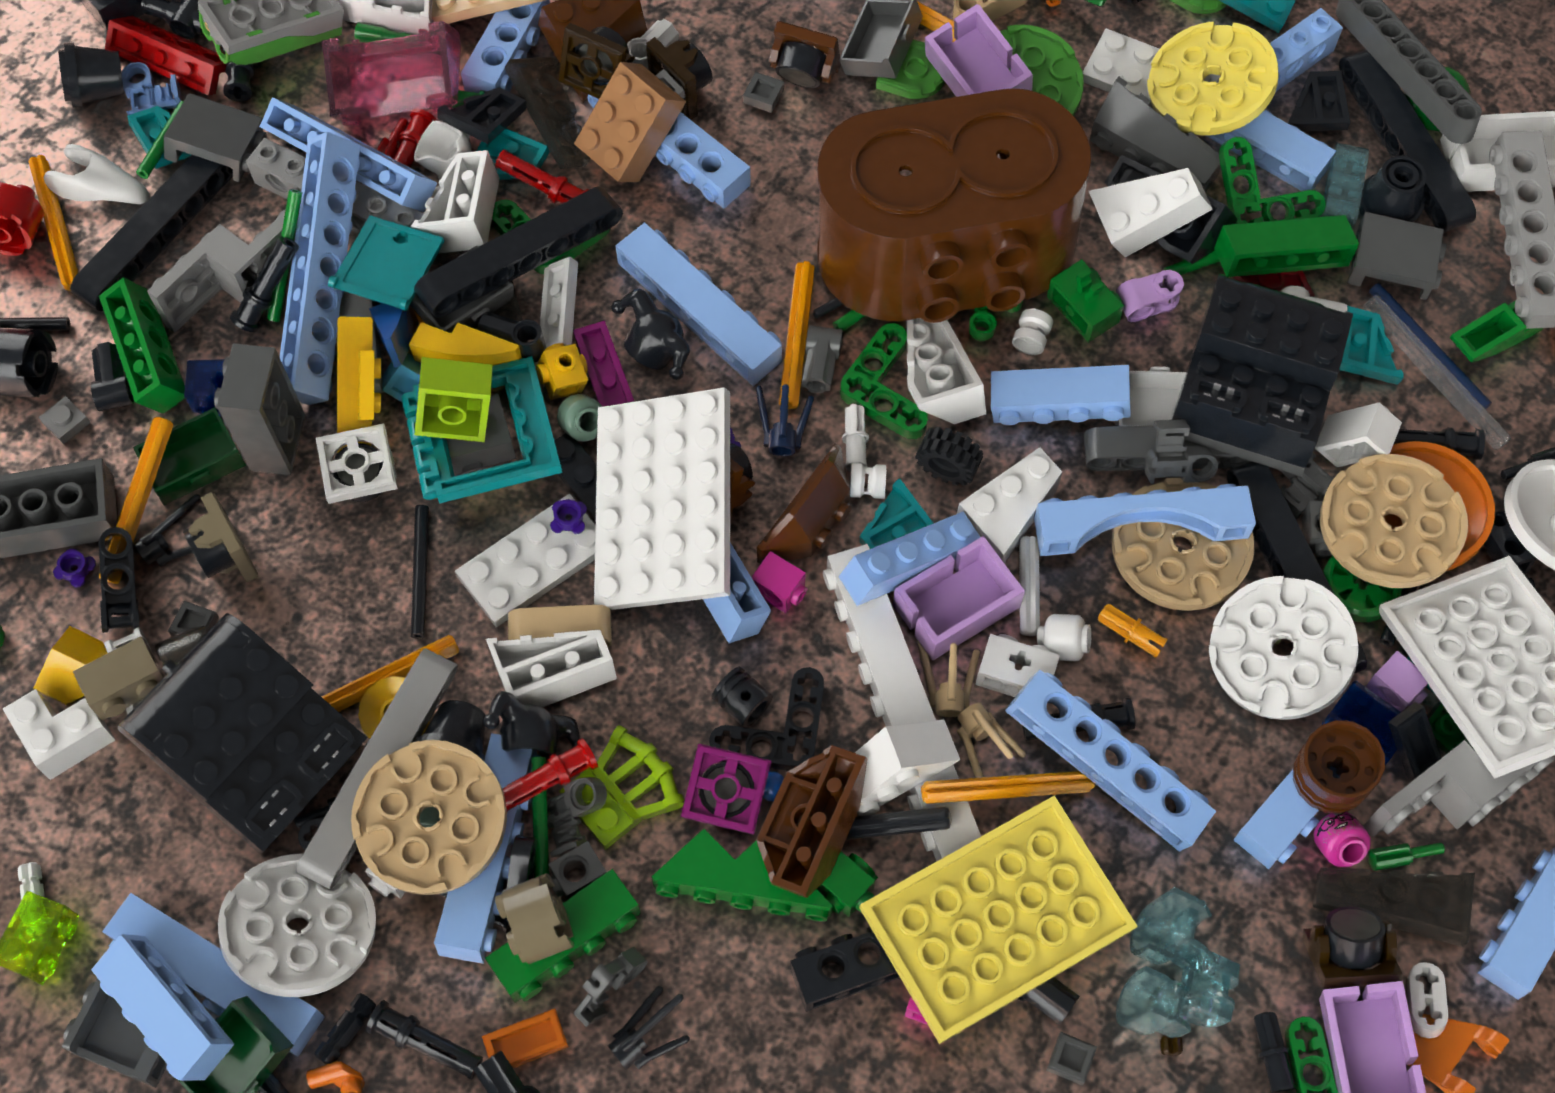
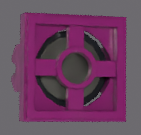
M698 743L681 817L754 835L772 761Z

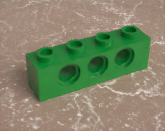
M123 277L100 294L99 298L135 403L164 414L188 397V393L161 317L147 292L148 289Z

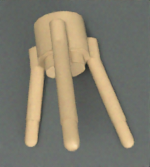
M918 641L920 657L930 694V706L936 707V714L939 716L958 717L964 709L969 707L970 692L980 651L975 649L972 653L964 687L961 690V684L956 683L957 644L952 643L950 645L948 682L941 683L940 689L937 690L929 656Z
M982 703L972 704L958 715L957 719L962 727L957 730V733L964 742L975 778H982L984 776L971 741L972 737L976 741H981L990 736L1008 759L1013 758V753L1008 746L1021 758L1026 756V752L1000 726L992 713L987 712Z

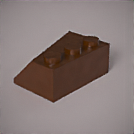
M557 0L542 6L538 26L559 63H561L564 30L569 23L588 31L602 26L611 28L621 35L626 44L632 39L641 38L647 31L640 0ZM574 88L580 100L584 103L587 100L588 94Z

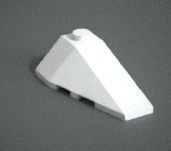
M921 318L907 320V386L918 409L952 424L986 415L984 384L948 320L938 323L925 322Z

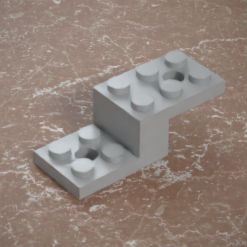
M285 210L281 211L276 220L264 231L259 232L249 245L219 224L214 230L205 234L189 253L181 256L176 265L164 276L156 279L147 292L165 326L175 333L221 289L241 303L244 299L242 296L244 290L252 286L256 281L278 238L281 236ZM292 260L290 263L289 273L291 272Z
M1464 740L1382 804L1363 827L1372 838L1382 830L1389 835L1409 815L1417 813L1430 801L1456 830L1467 822L1474 827L1498 805L1500 806L1524 784L1529 783L1539 775L1543 769L1555 760V757L1546 758L1494 779L1478 754Z

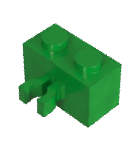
M1082 259L1050 280L1047 293L1048 299L1088 343L1119 323L1124 308L1120 296L1115 291H1111L1101 281L1098 272L1094 268H1089Z

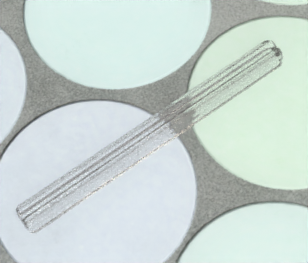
M1375 295L1367 300L1363 306L1364 310L1380 314L1385 327L1384 332L1475 429L1484 430L1485 440L1492 448L1499 450L1504 447L1511 437L1380 296Z

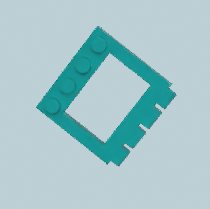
M532 356L492 366L491 389L505 386L523 460L455 476L447 439L415 435L419 384L412 385L413 391L404 393L401 396L405 417L408 419L407 426L411 444L414 446L413 454L416 468L420 474L421 491L425 500L438 498L440 504L563 473Z

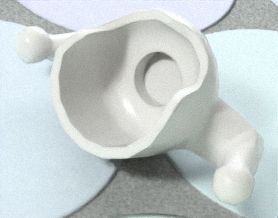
M432 121L417 144L414 160L424 168L435 173L440 181L456 154L472 152L470 135L443 121ZM440 185L435 187L432 196L435 197L440 189Z

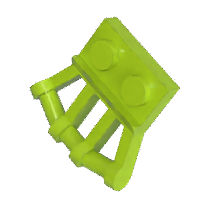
M621 725L615 728L607 746L597 760L598 768L595 770L589 768L574 779L595 777L600 779L606 787L607 799L604 806L586 816L578 817L605 850L643 820L680 809L685 801L683 794L678 792L672 774L674 768L668 761L663 762L656 754L658 750L652 743L647 744L628 734V729ZM620 746L636 754L609 776L605 772ZM646 764L652 773L624 795L617 785ZM586 784L582 790V798L589 805L593 800L594 794L591 786ZM657 785H661L665 797L662 801L637 809L633 806L634 803ZM564 787L559 790L560 794L565 792Z

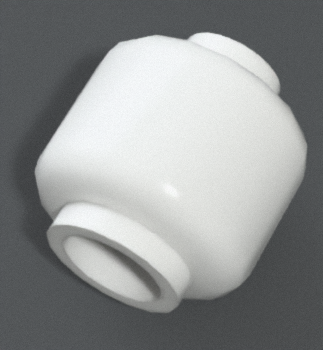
M1052 614L1047 618L1045 626L1038 627L1037 644L1046 646L1049 652L1059 654V661H1079L1084 653L1090 652L1091 626L1090 624H1085L1084 619L1080 615Z

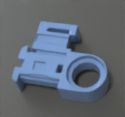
M133 62L123 68L121 72L123 89L127 98L131 99L132 110L126 111L128 115L155 106H159L164 110L176 108L178 103L182 101L179 82L175 74L170 75V83H166V87H161L154 84V79L146 64ZM136 74L146 75L144 80L139 83L130 82L131 77Z

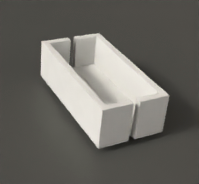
M1555 111L1481 115L1472 141L1465 144H1456L1449 141L1444 135L1440 139L1444 157L1450 163L1449 165L1467 192L1494 190L1496 173L1494 165L1490 163L1489 152L1491 146L1495 144L1502 132L1542 131L1552 187H1555Z

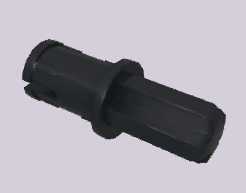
M1264 1012L1254 1016V1023L1262 1051L1258 1055L1260 1059H1264L1271 1093L1296 1089L1287 1058L1290 1049L1284 1046L1277 1015L1275 1012Z

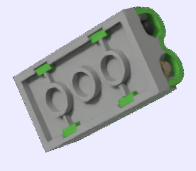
M198 0L201 29L205 37L209 41H213L217 54L224 64L230 62L239 65L258 63L342 35L344 9L338 0Z

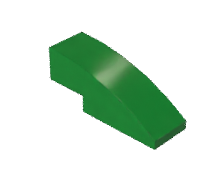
M1515 301L1509 305L1505 302L1453 333L1450 339L1467 359L1473 363L1507 350L1540 332L1543 328L1526 329L1527 326L1515 313Z

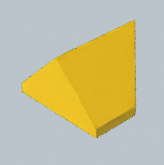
M69 626L52 647L33 689L65 705L84 697L73 671L107 654L104 643Z

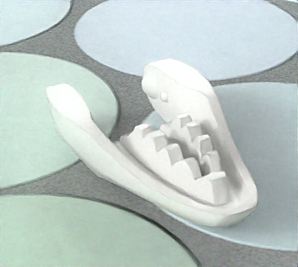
M76 144L67 145L64 149V154L71 161L86 166V169L75 175L47 171L43 177L47 187L53 193L62 198L75 201L107 200L143 204L148 201L150 196L142 183L108 158Z

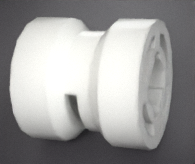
M1025 309L1019 320L1020 328L1015 331L1012 339L1013 346L1028 355L1043 353L1047 342L1045 336L1050 333L1054 321L1052 317L1042 310Z
M852 463L850 497L860 498L865 494L871 495L876 499H885L886 465L876 464L873 467H865L861 463ZM865 474H868V486H867V488H864V486H865Z

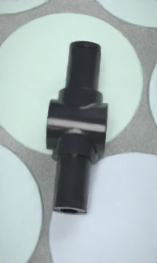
M142 0V12L166 20L171 30L177 35L186 39H193L196 34L204 36L199 22L198 0H181V2L176 0Z

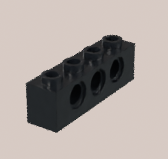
M871 927L866 929L867 933L854 938L852 934L839 936L831 941L832 946L817 950L815 946L803 949L795 954L796 959L790 960V970L806 1012L900 978ZM871 949L878 954L879 961L873 965H867L860 961L858 954L862 950ZM836 962L842 966L844 972L837 978H830L823 973L822 968L826 963Z

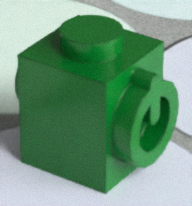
M841 851L831 875L817 890L833 905V912L840 914L842 911L850 918L856 910L862 913L859 909L860 904L875 896L872 892L874 891L875 881L878 876L858 855L851 853L849 856H846Z

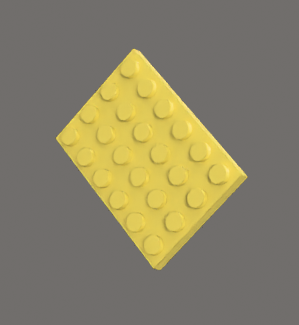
M1055 795L865 901L859 907L939 1045L1138 927Z

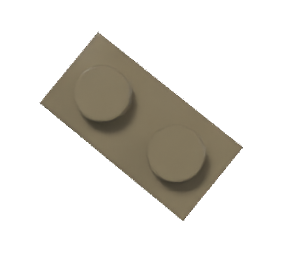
M141 636L73 671L89 707L101 721L108 717L120 715L127 707L144 699L165 677L152 650Z

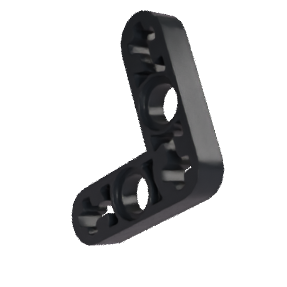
M811 667L802 668L794 674L784 733L721 725L712 731L709 745L721 749L720 744L716 742H722L724 736L730 737L731 743L742 745V738H747L745 743L746 755L758 757L752 752V745L758 740L768 741L772 746L771 753L765 757L758 758L771 760V769L786 771L814 757L824 693V678L822 674ZM805 679H812V684L817 686L811 688L809 702L802 701L803 686L799 685L804 684ZM799 711H806L812 715L813 722L810 726L801 728L794 724L793 716ZM797 736L800 738L804 737L802 750L803 753L808 754L802 755L800 761L793 760V754L788 753L794 752ZM729 745L728 750L741 753V746Z

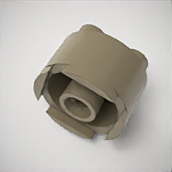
M548 873L502 891L501 895L495 897V903L501 918H507L512 930L506 933L509 947L514 956L519 955L522 963L532 964L574 947V942L570 939L573 937L571 925L561 897L551 896L549 888L555 887V884Z

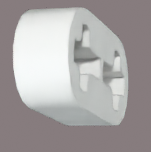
M1427 962L1418 963L1410 970L1406 983L1413 1031L1419 1036L1428 1039L1436 1038L1441 1035L1448 1022L1445 977L1440 968L1434 964ZM1421 976H1426L1428 982L1432 983L1429 994L1424 993V984L1419 981ZM1426 1006H1430L1431 1018L1436 1019L1433 1025L1427 1024L1426 1018L1422 1017Z

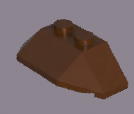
M834 443L830 451L764 539L757 546L758 563L761 564L770 551L786 561L811 557L818 547L823 549L827 545L833 533L831 529L836 522L842 523L846 519L852 505L849 504L850 486L841 446Z
M831 745L824 749L823 753L809 758L786 772L756 839L772 885L808 898L831 875L861 805L868 760L865 756Z

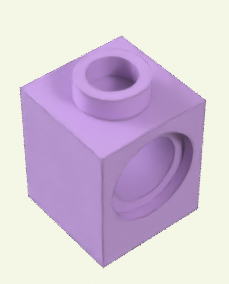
M1399 651L1392 655L1365 686L1397 715L1414 702L1421 704L1428 696L1424 691L1428 683L1417 667Z

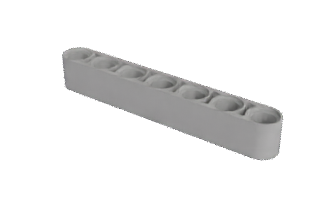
M426 648L421 651L302 855L296 869L297 873L328 889H332L336 885L357 849V844L352 834L351 815L354 798L362 780L373 765L382 757L408 746L409 743L415 742L422 735L457 672L458 664Z

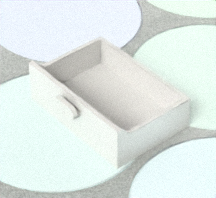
M1159 366L1151 367L1150 371H1129L1131 417L1115 421V426H1154V421L1171 420L1186 372H1170L1169 367Z

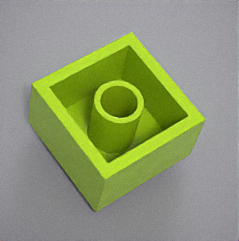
M422 357L415 435L485 442L493 364Z

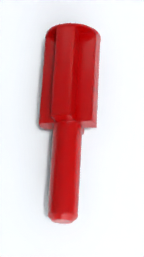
M400 118L389 138L384 137L376 150L394 158L398 150L397 142L399 135L406 129L409 124L408 120Z

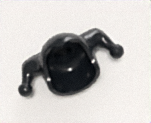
M640 288L629 292L621 300H615L611 305V309L615 314H622L626 307H632L635 313V321L624 340V347L629 355L640 364L655 370L663 369L673 358V367L669 370V375L674 380L683 378L684 372L682 368L690 353V347L684 339L683 329L678 319L665 310L657 309L648 293Z
M500 691L493 697L489 713L483 718V723L488 729H495L499 725V716L503 719L500 727L501 747L507 752L514 749L539 750L540 755L546 757V763L550 755L556 754L557 743L560 737H567L572 744L571 748L576 746L577 741L580 739L575 719L568 716L552 715L544 708L536 705H524L513 694L506 691Z

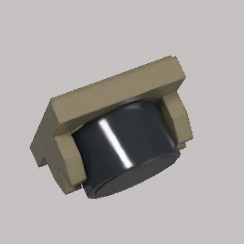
M211 492L201 497L208 513L197 518L191 527L184 530L183 533L206 576L210 578L217 573H229L238 568L246 582L257 578L258 572L215 493Z

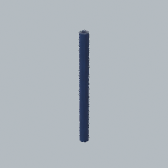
M1380 283L1375 284L1369 290V293L1481 412L1492 404Z

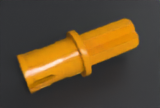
M1106 604L1097 619L1100 623L1124 637L1125 643L1128 641L1132 642L1151 654L1155 659L1161 650L1150 644L1149 640L1161 647H1164L1168 640L1166 637H1162L1140 623L1142 619L1138 618V620H1135L1112 604Z

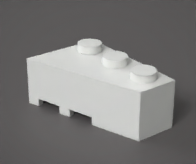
M338 0L344 9L343 20L385 27L388 30L431 37L435 35V23L431 18L433 0Z
M488 150L456 154L438 182L440 185L439 191L434 198L429 197L426 201L425 207L427 210L420 221L414 220L410 227L443 237L445 242L439 253L467 251L476 245L479 247L488 242L500 179Z
M1039 447L961 501L958 505L957 514L964 511L980 537L984 536L1005 564L1015 547L1019 545L1021 537L1025 535L1034 522L1037 504L1051 499L1056 493L1062 471Z
M600 630L554 633V637L532 638V635L520 636V639L498 641L497 638L486 639L504 690L513 694L524 705H536L542 708L617 679L613 659Z

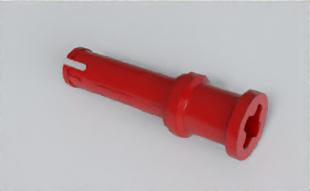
M419 108L411 111V120L406 130L402 131L399 135L400 146L393 158L410 168L414 162L415 150L422 134L432 121H437L431 113Z
M505 149L501 151L495 163V168L547 194L550 202L554 204L557 202L563 204L589 190H583L569 183L568 178L565 176L555 177L509 153Z
M583 738L579 739L577 745L560 755L555 753L550 755L546 764L503 787L507 812L558 783L561 786L563 784L566 786L570 783V778L589 768L592 770L598 768L596 758L587 742Z

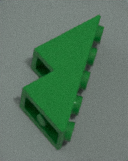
M705 829L701 830L651 876L656 894L663 897L676 898L678 894L693 896V900L697 902L713 904L715 900L728 901L732 907L750 910L753 906L768 908L767 911L769 913L781 916L790 915V911L804 913L805 918L819 922H825L828 920V917L832 916L833 905L817 889L808 898L772 885L757 841L750 845L737 859H734Z

